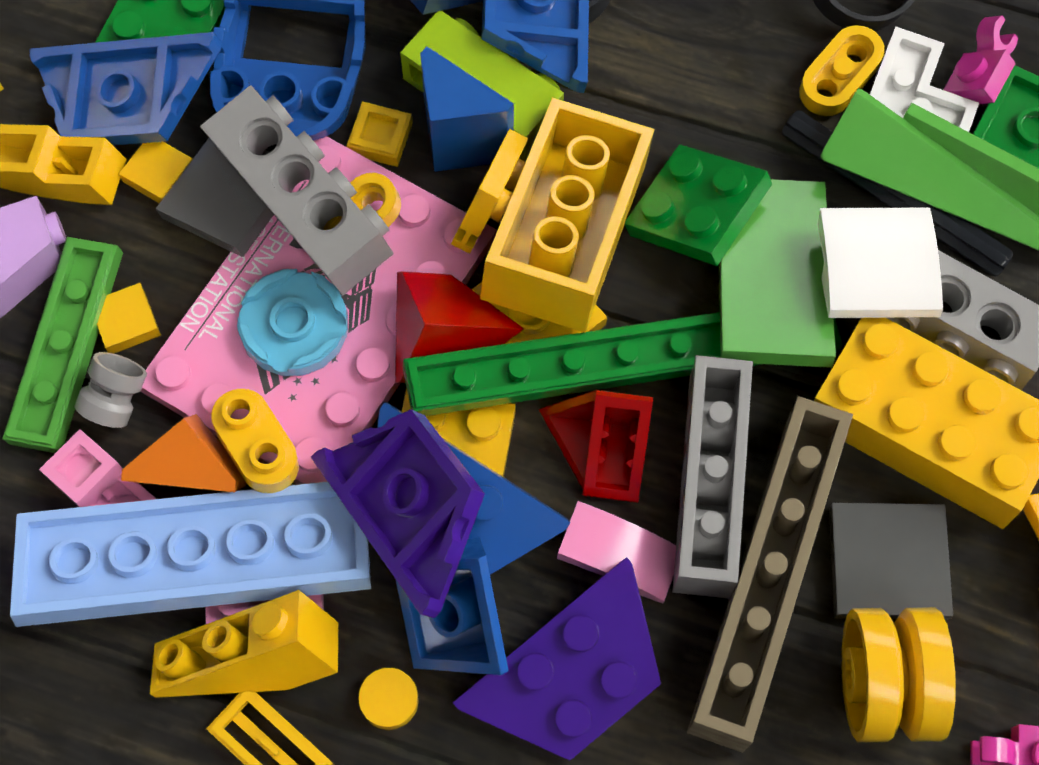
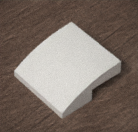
M820 208L817 225L824 258L821 279L828 318L941 317L943 311L941 272L930 208Z

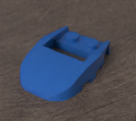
M224 0L225 11L220 26L214 27L213 31L222 41L220 52L214 60V70L210 72V95L216 112L252 85L265 101L274 95L294 120L287 127L296 137L305 131L314 141L327 137L338 130L348 115L366 50L365 0ZM251 5L349 15L342 68L243 58Z

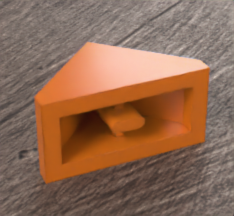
M197 414L183 418L125 466L121 474V481L236 492L246 486V481L226 449Z

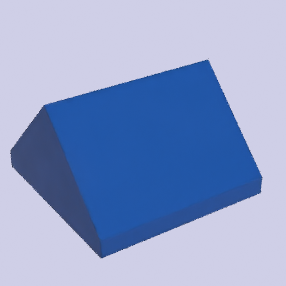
M426 46L420 53L434 171L491 164L508 130L514 131V103Z
M480 537L467 540L441 612L435 618L420 615L396 580L414 669L502 675L509 671L487 558Z

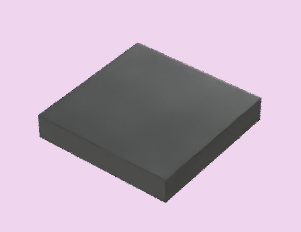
M208 138L156 207V211L162 219L241 257H244L274 216L210 138ZM265 150L262 155H266L270 152Z
M832 503L830 505L829 524L834 618L846 619L848 612L852 608H882L889 614L891 619H897L905 608L935 607L940 610L945 620L953 617L945 504Z

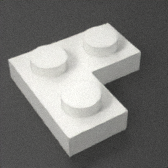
M895 26L870 95L902 118L910 104L914 103L969 132L979 102L930 86L945 43Z

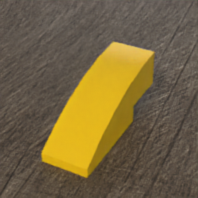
M0 124V188L50 199L112 205L121 178L119 172L125 166L127 159L106 138L59 136L49 125Z

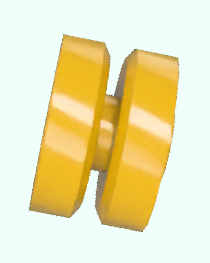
M852 608L848 612L842 641V682L847 721L851 734L857 742H888L894 737L899 726L912 742L943 741L948 738L953 724L955 709V666L948 625L942 612L937 608H905L899 614L895 624L889 614L882 608Z

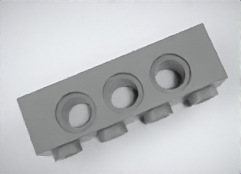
M250 85L200 127L343 296L394 254L383 238V235L390 229L369 204L360 210L350 199L357 191L337 167L329 173L322 167L319 161L325 155L305 131L296 137L287 127L294 120L276 97L272 95L265 101ZM277 144L273 151L262 155L269 146ZM309 180L302 190L292 192L298 183ZM342 216L337 226L329 230H323L329 220Z
M938 250L942 300L951 307L953 312H942L941 317H895L887 319L915 332L941 348L1022 390L1039 368V305ZM981 326H989L999 333L1001 340L987 337L983 333Z
M696 355L689 379L672 593L730 599L738 584L753 361Z

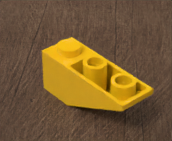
M297 590L154 643L150 695L159 698L243 693L248 691H282L338 673L339 622L303 592Z

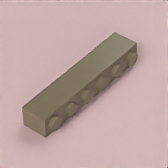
M800 396L797 397L786 421L739 568L738 584L729 599L687 730L688 734L742 753L753 743L853 414Z

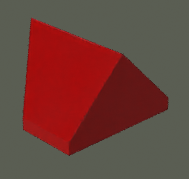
M397 272L395 383H406L402 367L403 359L501 345L524 330L523 327L492 304L481 300L480 295L453 275Z
M595 390L538 409L580 483L584 496L638 503L653 397Z

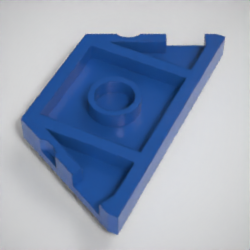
M483 0L482 40L571 90L584 93L588 83L589 0Z
M214 32L32 48L30 49V58L32 63L39 69L45 86L42 87L47 103L55 110L54 121L60 136L106 138L112 145L164 142L170 138L220 52L222 41Z
M385 402L379 410L378 428L382 427L388 419L403 412ZM443 439L485 493L468 539L480 537L490 574L567 529L571 523L568 518Z

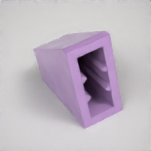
M37 196L0 207V318L56 272L61 257L59 244L66 242V235L56 211L47 214Z

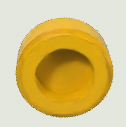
M382 668L376 670L361 685L359 691L361 711L365 718L377 728L384 730L400 728L413 718L418 708L419 699L416 686L410 676L399 669Z

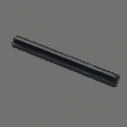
M797 110L789 117L782 130L783 137L889 208H930L936 239L991 276L997 277L1011 261L1013 253L1009 248L970 222L822 160L821 153L833 132L802 111Z

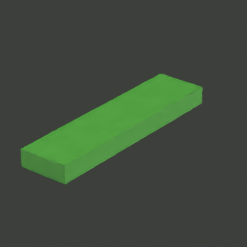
M67 237L3 435V440L8 444L56 453L65 444L75 411L74 405L82 388L98 337L99 329L97 323L106 296L111 294L123 252L118 245Z

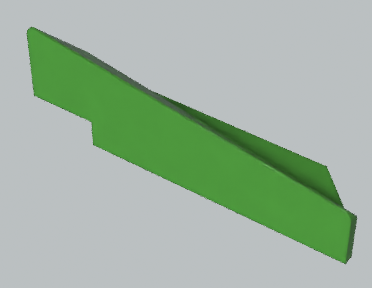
M857 89L821 153L822 160L1039 250V169L914 103L910 104L902 118L864 90Z

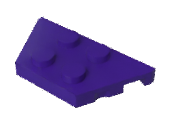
M410 409L388 419L382 427H370L352 435L353 442L334 451L327 448L316 451L311 456V459L420 615L435 618L441 612L485 493L426 416Z
M627 557L511 653L506 658L508 672L502 675L486 674L453 702L457 709L567 760H571L661 684L631 561Z

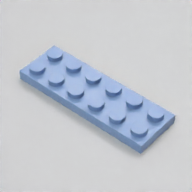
M328 482L290 485L286 489L275 493H261L251 489L19 513L16 517L10 617L16 627L273 600L300 590L306 596L371 589L368 539Z

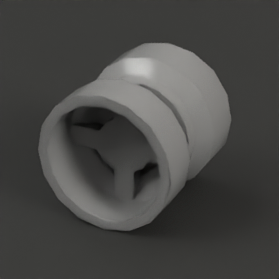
M108 352L95 353L88 369L91 380L88 386L81 388L74 407L81 416L94 423L112 428L125 427L134 408L131 398L133 394L141 391L147 372L138 363L126 357Z

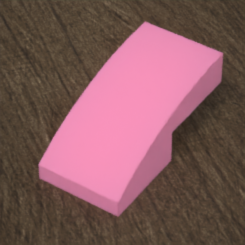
M80 429L39 469L78 507L156 499L138 482L121 481L123 468Z
M578 501L570 520L571 523L566 530L558 551L557 559L604 576L627 557L633 564L640 595L663 604L674 576L676 545L631 522Z

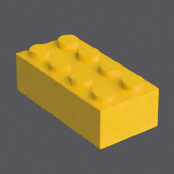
M552 97L486 257L480 299L585 333L643 175L655 129Z
M887 318L860 319L814 401L853 414L845 440L847 444L997 527L1004 529L1023 510L1039 479V400Z

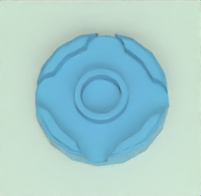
M282 269L266 275L246 292L241 302L242 308L239 312L237 330L247 355L262 369L280 376H304L324 368L339 354L348 335V313L340 292L324 276L314 272L308 274L306 272H297V269Z

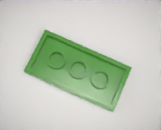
M771 179L772 186L719 263L720 358L753 361V364L832 368L836 357L834 319L828 318L821 278L824 258L817 225L820 208H827L825 182Z

